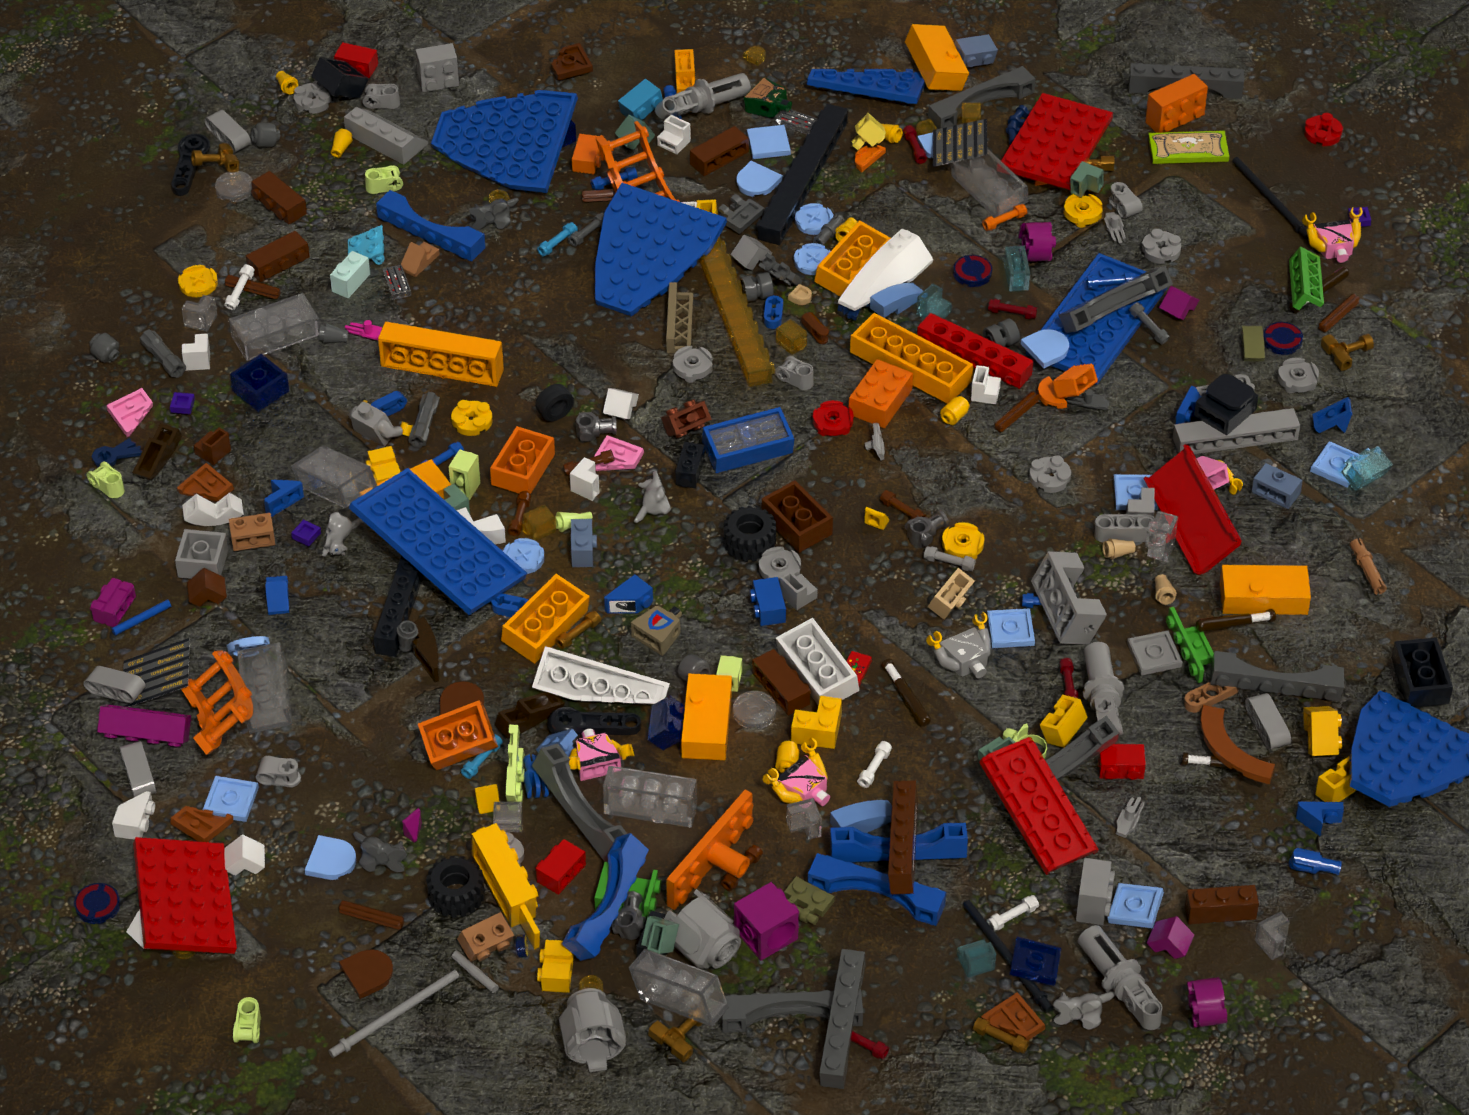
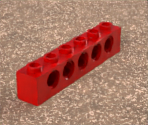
M930 313L918 326V336L972 363L975 369L977 365L989 367L990 376L1001 378L1002 381L1020 389L1032 375V359L935 314Z

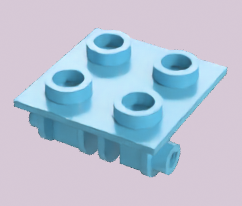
M380 225L348 239V255L351 251H354L372 259L378 265L382 264L385 260L383 255V226Z

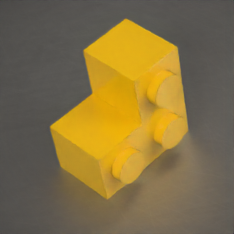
M820 696L817 712L795 710L791 726V741L796 744L806 742L807 745L811 746L809 739L814 738L817 742V747L835 749L842 715V699Z
M1330 706L1303 707L1304 729L1308 731V753L1312 756L1339 755V749H1342V738L1338 736V727H1341L1342 724L1341 714H1338V711Z

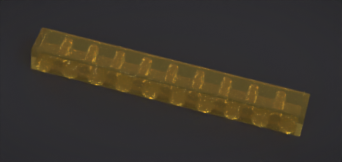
M719 236L711 252L707 256L703 255L699 258L700 264L748 386L772 383V374H775L774 364L769 361V352L767 348H764L762 334H758L757 321H753V312L751 307L747 306L746 294H742L741 281L736 279L737 273L735 267L731 266L730 254H726L725 241H721Z

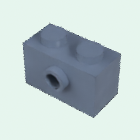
M989 34L956 39L954 43L966 67L992 64L998 51Z
M1265 463L1254 477L1252 493L1289 509L1301 493L1303 480Z
M571 519L572 567H593V548H597V535H593L592 519Z

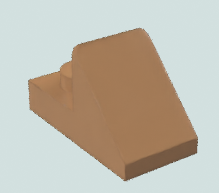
M411 242L401 263L403 271L416 277L440 255L439 249L426 242L420 245Z

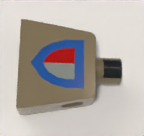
M655 606L631 622V636L663 656L680 635L679 618L682 616V612L675 606L669 611L660 606Z

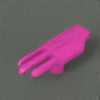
M370 320L364 321V325L354 322L350 323L351 326L345 325L349 333L378 340L382 327L372 325Z

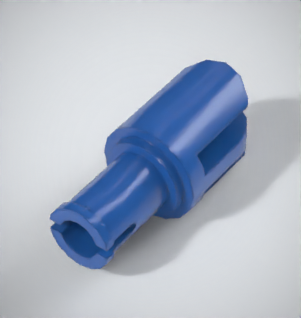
M530 754L526 755L523 759L526 768L524 784L527 798H531L532 791L534 798H539L541 789L543 797H548L547 785L532 767L537 757L532 754L533 761L530 759Z
M1296 848L1288 863L1289 867L1294 870L1311 874L1323 871L1339 875L1342 861L1323 858L1320 852Z

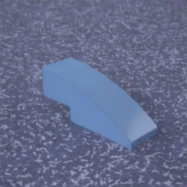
M914 283L896 284L870 297V309L884 318L893 312L899 314L924 298L926 292Z
M873 800L848 805L830 812V824L833 828L854 827L868 833L891 822L892 805L888 800Z

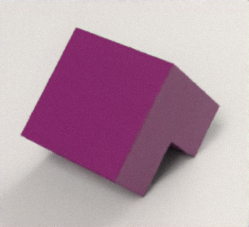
M1170 286L1159 308L1184 320L1189 310H1195L1199 299L1179 288Z
M1176 916L1156 921L1147 944L1154 952L1167 950L1174 959L1186 956L1194 934Z

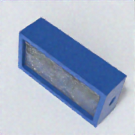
M781 407L705 426L703 427L702 443L705 445V450L715 473L791 454L794 448V437Z

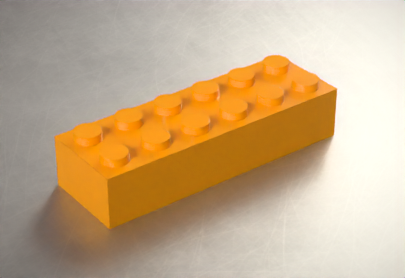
M873 313L851 335L850 353L871 364H874L878 359L912 372L913 386L947 404L972 382V363L876 313Z
M391 322L384 323L378 337L381 367L495 387L498 386L504 370L501 341Z

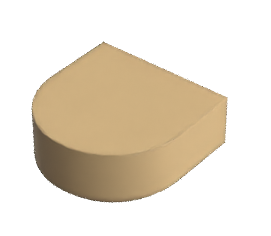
M798 284L788 295V300L798 305H806L812 300V292L809 288Z

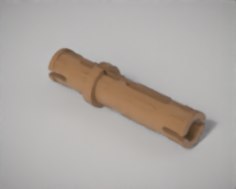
M1354 539L1351 541L1350 547L1356 556L1357 564L1363 569L1374 594L1377 595L1378 592L1379 594L1384 593L1387 587L1373 563L1371 553L1365 548L1362 539Z

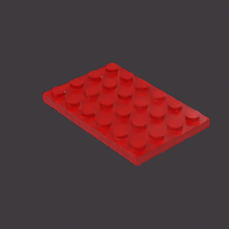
M1042 93L999 163V170L1071 190V176L1082 161L1087 163L1113 119V112Z
M135 837L133 848L144 948L235 954L237 945L228 873L225 870L224 843Z

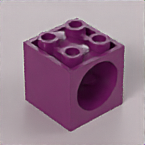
M772 882L734 903V925L740 930L739 937L760 961L798 939L799 910L794 903H790L786 899L782 889L777 888Z

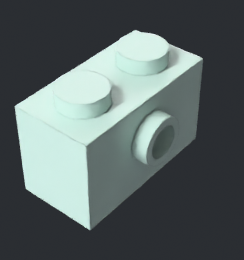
M351 251L330 274L332 292L349 298L370 275L369 258Z

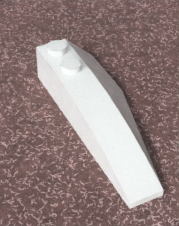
M904 229L897 232L859 271L839 298L838 303L856 311L869 304L870 297L877 292L896 284L913 281L933 262L932 256L920 237Z
M545 646L532 688L574 701L663 705L670 683Z

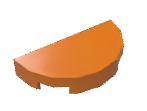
M880 145L869 148L868 146L862 147L855 154L856 168L863 172L886 153V148Z
M1050 376L1044 378L1038 387L1040 401L1046 406L1048 404L1057 406V409L1067 408L1065 398L1057 397Z

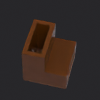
M221 428L216 429L214 432H208L193 445L195 455L212 465H215L231 451L229 433Z
M206 568L200 570L187 582L189 602L198 607L207 600L220 604L227 597L225 577Z

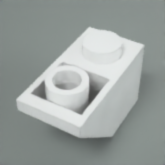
M146 791L118 806L112 822L115 837L134 840L135 837L142 838L143 833L147 832L149 816L153 815L155 811V802L152 801L151 792Z

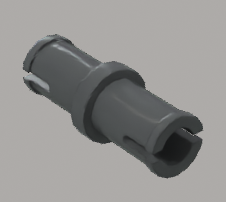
M835 214L827 224L822 226L820 233L813 239V243L824 246L830 238L835 236V230L845 222L844 218L841 215Z

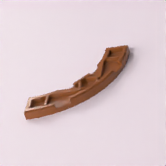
M1203 705L1201 729L1204 741L1213 755L1228 768H1234L1242 772L1243 776L1270 784L1275 764L1252 757L1238 748L1226 733L1223 723L1225 709Z

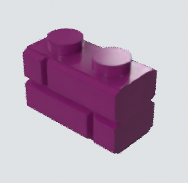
M112 578L107 585L104 584L97 600L94 599L90 607L93 620L101 624L105 623L111 627L117 626L136 598L134 585Z

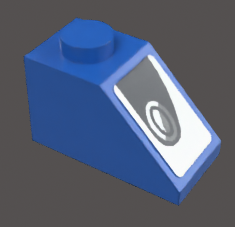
M633 575L604 597L605 612L639 613L652 604L653 588L638 576Z

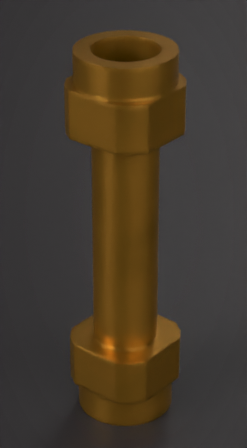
M596 611L585 615L583 622L568 633H561L555 639L557 646L560 649L569 647L575 637L589 627L594 628L601 621L600 615Z
M978 1017L974 1023L973 1030L982 1036L988 1034L1013 1046L1012 1050L1024 1054L1029 1046V1041L1024 1037L1018 1035L1016 1038L991 1026L990 1021Z

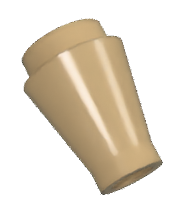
M1108 539L1103 542V554L1105 558L1115 559L1134 553L1135 543L1134 541Z
M1166 575L1156 576L1157 601L1164 605L1171 604L1176 598V590L1168 581Z

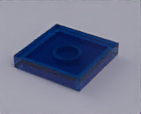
M1016 937L1009 975L1055 986L1061 948Z

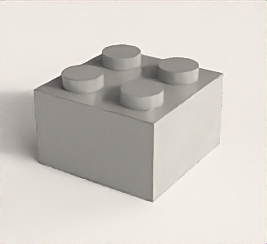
M453 43L416 49L418 79L422 92L459 86L458 63Z
M184 529L175 559L178 577L191 579L203 568L221 575L228 553L226 533Z
M1084 858L1076 917L1077 922L1103 925L1104 916L1109 917L1115 871H1110L1111 861Z

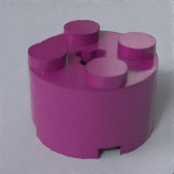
M1027 222L1021 224L1018 239H1022V245H1019V254L1022 261L1040 262L1052 260V248L1056 246V238L1051 233V222Z
M1214 977L1187 982L1189 993L1187 998L1189 1008H1192L1193 1027L1227 1023V1009L1224 1004L1225 996L1221 979Z

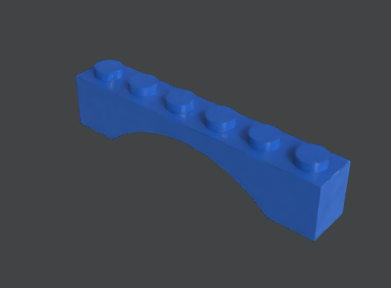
M389 190L376 203L377 217L442 247L461 258L472 262L485 249L484 233L469 226L449 227L427 221L412 210L405 196Z
M943 823L933 830L916 835L915 860L967 858L968 836L966 823ZM854 827L830 828L831 857L845 862L889 861L890 838L873 836Z
M631 833L616 837L608 853V883L603 900L597 910L586 920L572 925L562 942V945L580 961L594 958L599 954L600 946L608 936L609 928L617 918L621 904L626 900L631 885L637 879L636 875L640 867L645 863V857L649 849Z
M817 853L808 872V883L828 893L851 889L880 893L901 904L915 920L937 926L945 907V891L914 881V894H891L888 874L878 872L872 868L855 865L852 862L835 859L829 855Z

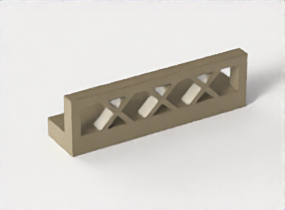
M669 282L666 335L667 353H675L680 348L685 347L675 346L680 340L685 342L687 346H691L693 293L677 292V282ZM677 299H686L689 301L682 305L677 301ZM684 312L688 316L681 319L677 315ZM683 326L687 330L680 333L676 329Z

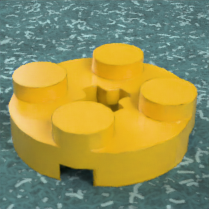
M1073 194L1066 199L1063 214L1069 221L1075 223L1077 227L1083 228L1102 218V202L1092 194L1082 196V198Z
M459 401L458 406L453 409L451 414L452 425L457 428V432L467 436L479 435L480 431L484 429L487 431L492 425V412L489 404L479 401Z
M956 523L955 527L950 529L948 527L943 532L942 547L944 548V553L961 558L970 556L973 559H977L978 554L984 548V535L973 524ZM962 539H965V540H966V543H961V542H959V541H962Z

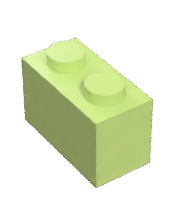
M459 449L449 465L451 485L455 483L469 500L480 485L478 455Z

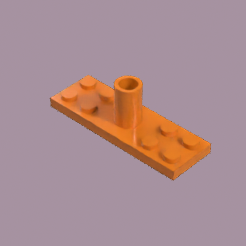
M744 790L668 876L666 879L668 907L675 910L680 904H683L687 900L689 893L693 888L696 889L700 885L702 878L713 865L737 878H741L749 867L750 859L731 849L730 846L737 843L741 833L745 829H749L753 823L752 809L754 805L752 804L751 792Z

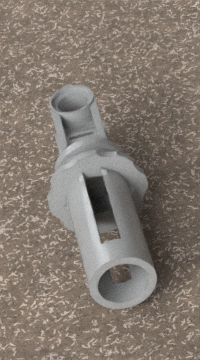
M744 73L710 83L705 79H698L695 81L694 86L686 88L685 91L665 97L655 107V113L661 119H667L670 115H683L690 111L693 113L701 111L704 114H710L714 111L713 109L716 104L745 96L751 90L749 79ZM730 87H731V89H729V90H726V91H723V92L714 94V92H717V91H720V90H724V89H727V88H730Z
M1103 642L1090 643L1084 649L1089 681L1084 685L1083 696L1085 700L1090 702L1091 708L1096 711L1098 721L1107 715L1119 731V736L1123 735L1118 712L1121 697L1123 696V682L1119 681L1113 674L1109 646Z
M1095 925L1084 930L1078 938V944L1105 977L1102 980L1104 990L1107 993L1114 991L1116 997L1125 1003L1128 1010L1133 1013L1143 1028L1148 1030L1157 1029L1161 1025L1162 1004L1153 995L1151 989L1145 984L1144 978L1139 974L1141 966L1138 964V961L1135 959L1126 960L1100 926Z

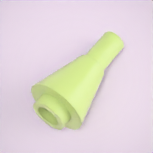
M557 512L553 518L554 526L560 532L571 528V519H592V513Z

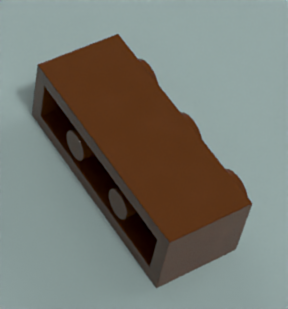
M733 126L691 149L690 165L705 177L748 153L749 137Z
M268 171L251 181V193L254 199L263 203L268 210L274 212L280 220L285 221L288 225L307 214L305 199L272 172Z
M293 231L247 254L246 262L247 265L255 269L253 276L259 282H262L310 258L308 243L296 231Z
M775 649L752 659V674L788 716L794 713L795 710H800L810 705V687L800 680L797 672L788 666L785 658L779 655Z
M1255 885L1188 889L1185 900L1188 924L1256 920L1259 907Z

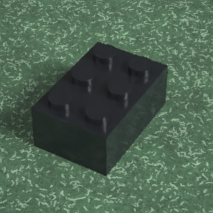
M1437 637L1395 641L1391 659L1405 702L1413 707L1450 704L1453 685Z

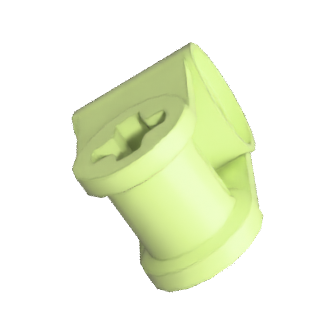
M397 166L368 169L365 172L366 191L371 194L401 189L403 181L399 177V168Z
M105 461L100 463L97 469L86 474L89 482L110 498H119L125 492L120 472L113 469Z
M246 997L238 1003L236 1022L233 1028L234 1043H238L239 1040L259 1042L261 1014L259 1004L254 998Z

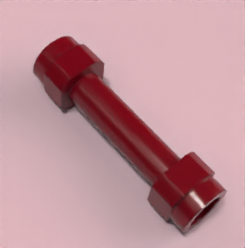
M911 125L904 127V137L913 148L915 161L918 164L925 163L927 161L926 152L924 149H921L916 139L917 132L915 128Z
M990 299L988 311L998 313L999 311L1025 315L1026 319H1036L1038 309L1032 305L1021 307L1001 303L999 299Z
M1063 658L1059 664L1060 673L1064 675L1066 688L1064 695L1078 698V691L1074 689L1072 677L1074 671L1072 659Z
M852 1031L851 1041L872 1051V1056L884 1060L890 1048L881 1041L875 1043Z

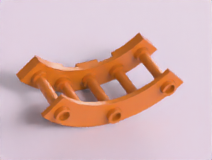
M635 121L636 132L611 142L610 140L607 141L603 135L595 137L601 159L607 163L609 170L606 172L615 193L621 183L636 187L655 179L660 189L655 194L680 202L670 192L663 179L664 173L655 162L647 140L649 134L645 126L642 127L638 121ZM639 139L643 152L618 162L614 161L612 155L614 148ZM644 159L647 160L651 170L650 173L628 182L622 181L619 174L620 169Z
M214 651L212 655L217 661L196 680L188 679V686L181 689L191 706L194 708L197 706L199 710L196 716L202 730L193 739L206 755L211 754L220 746L223 734L238 721L245 723L253 715L252 693L246 687L237 669L232 664L233 658L226 651ZM220 669H223L229 680L208 699L205 698L200 691L202 686ZM233 688L234 697L214 714L212 710L214 704ZM232 711V713L224 721L220 722L229 712Z

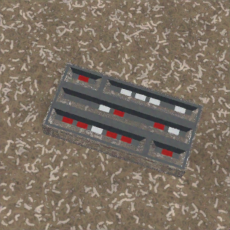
M790 110L789 112L782 111L776 119V124L810 134L813 123L817 122L818 119Z
M402 265L382 269L392 300L411 296V290Z

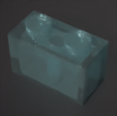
M1025 245L1005 247L1004 268L1009 291L1029 290L1030 270Z
M1376 446L1371 450L1369 448L1365 449L1358 457L1352 456L1346 460V466L1341 473L1357 491L1385 476L1393 464L1380 447Z

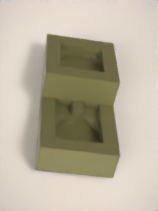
M1242 326L1244 361H1264L1265 351L1262 326Z

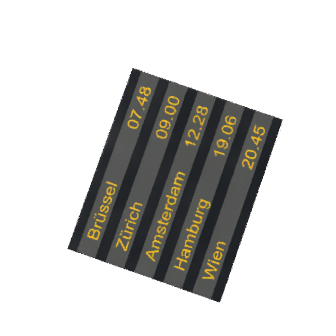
M987 119L933 130V166L987 155Z
M190 638L125 660L123 672L139 676L145 682L146 687L133 703L122 702L121 706L130 707L187 687Z

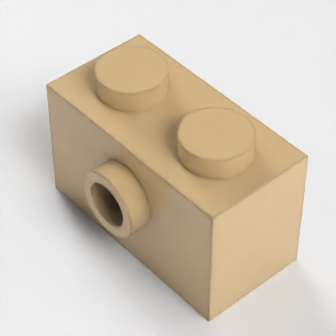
M957 568L932 599L928 608L945 620L955 607L959 609L965 602L966 598L964 595L975 580Z

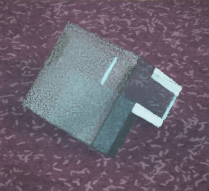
M931 284L917 297V315L925 319L932 313L944 319L951 313L952 303L942 298V288Z
M984 939L958 947L957 956L968 978L995 970L996 952L991 942L986 943Z

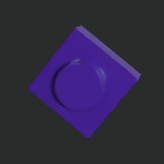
M1360 207L1353 208L1355 215H1359ZM1361 207L1363 210L1359 218L1361 226H1371L1368 207ZM1348 208V213H1347V214H1348L1349 220H1350L1351 223H1352V222H1353V219H1351V217H1350V215H1349V213H1350V211H1351L1352 208Z
M174 392L170 404L171 413L191 414L195 401L194 394Z
M303 519L292 531V539L310 546L321 534V527Z

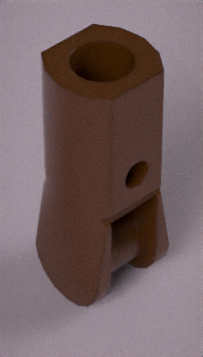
M812 312L805 313L802 316L801 323L819 344H826L828 342L829 329Z

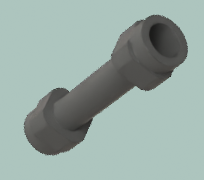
M601 212L594 216V221L581 231L573 232L568 237L569 243L576 247L584 242L583 238L597 227L602 228L604 213Z
M1136 302L1129 311L1135 318L1139 317L1154 333V339L1161 345L1170 338L1168 332L1165 329L1161 330L1144 312L1145 308Z

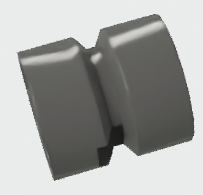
M768 272L759 273L756 277L749 275L740 278L741 293L745 302L756 301L758 297L766 299L773 296V284Z
M1010 318L998 322L997 325L993 324L983 329L982 334L984 338L1004 347L1005 345L1011 346L1020 341L1018 327Z

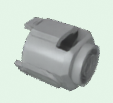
M696 889L693 893L698 898L685 906L678 915L671 910L668 911L664 919L679 924L674 947L699 969H706L711 966L713 968H720L729 962L741 945L740 930L733 924L734 920L711 901L708 895Z
M582 989L573 993L568 998L567 1008L559 1017L566 1055L575 1062L587 1063L589 1072L607 1070L606 1060L617 1056L626 1046L625 1031L618 1008L599 989Z

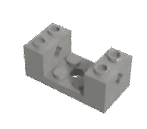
M1048 551L1031 580L1059 643L1090 644L1107 616L1105 609L1099 599H1081L1076 597L1073 588L1084 570L1083 563L1078 554Z

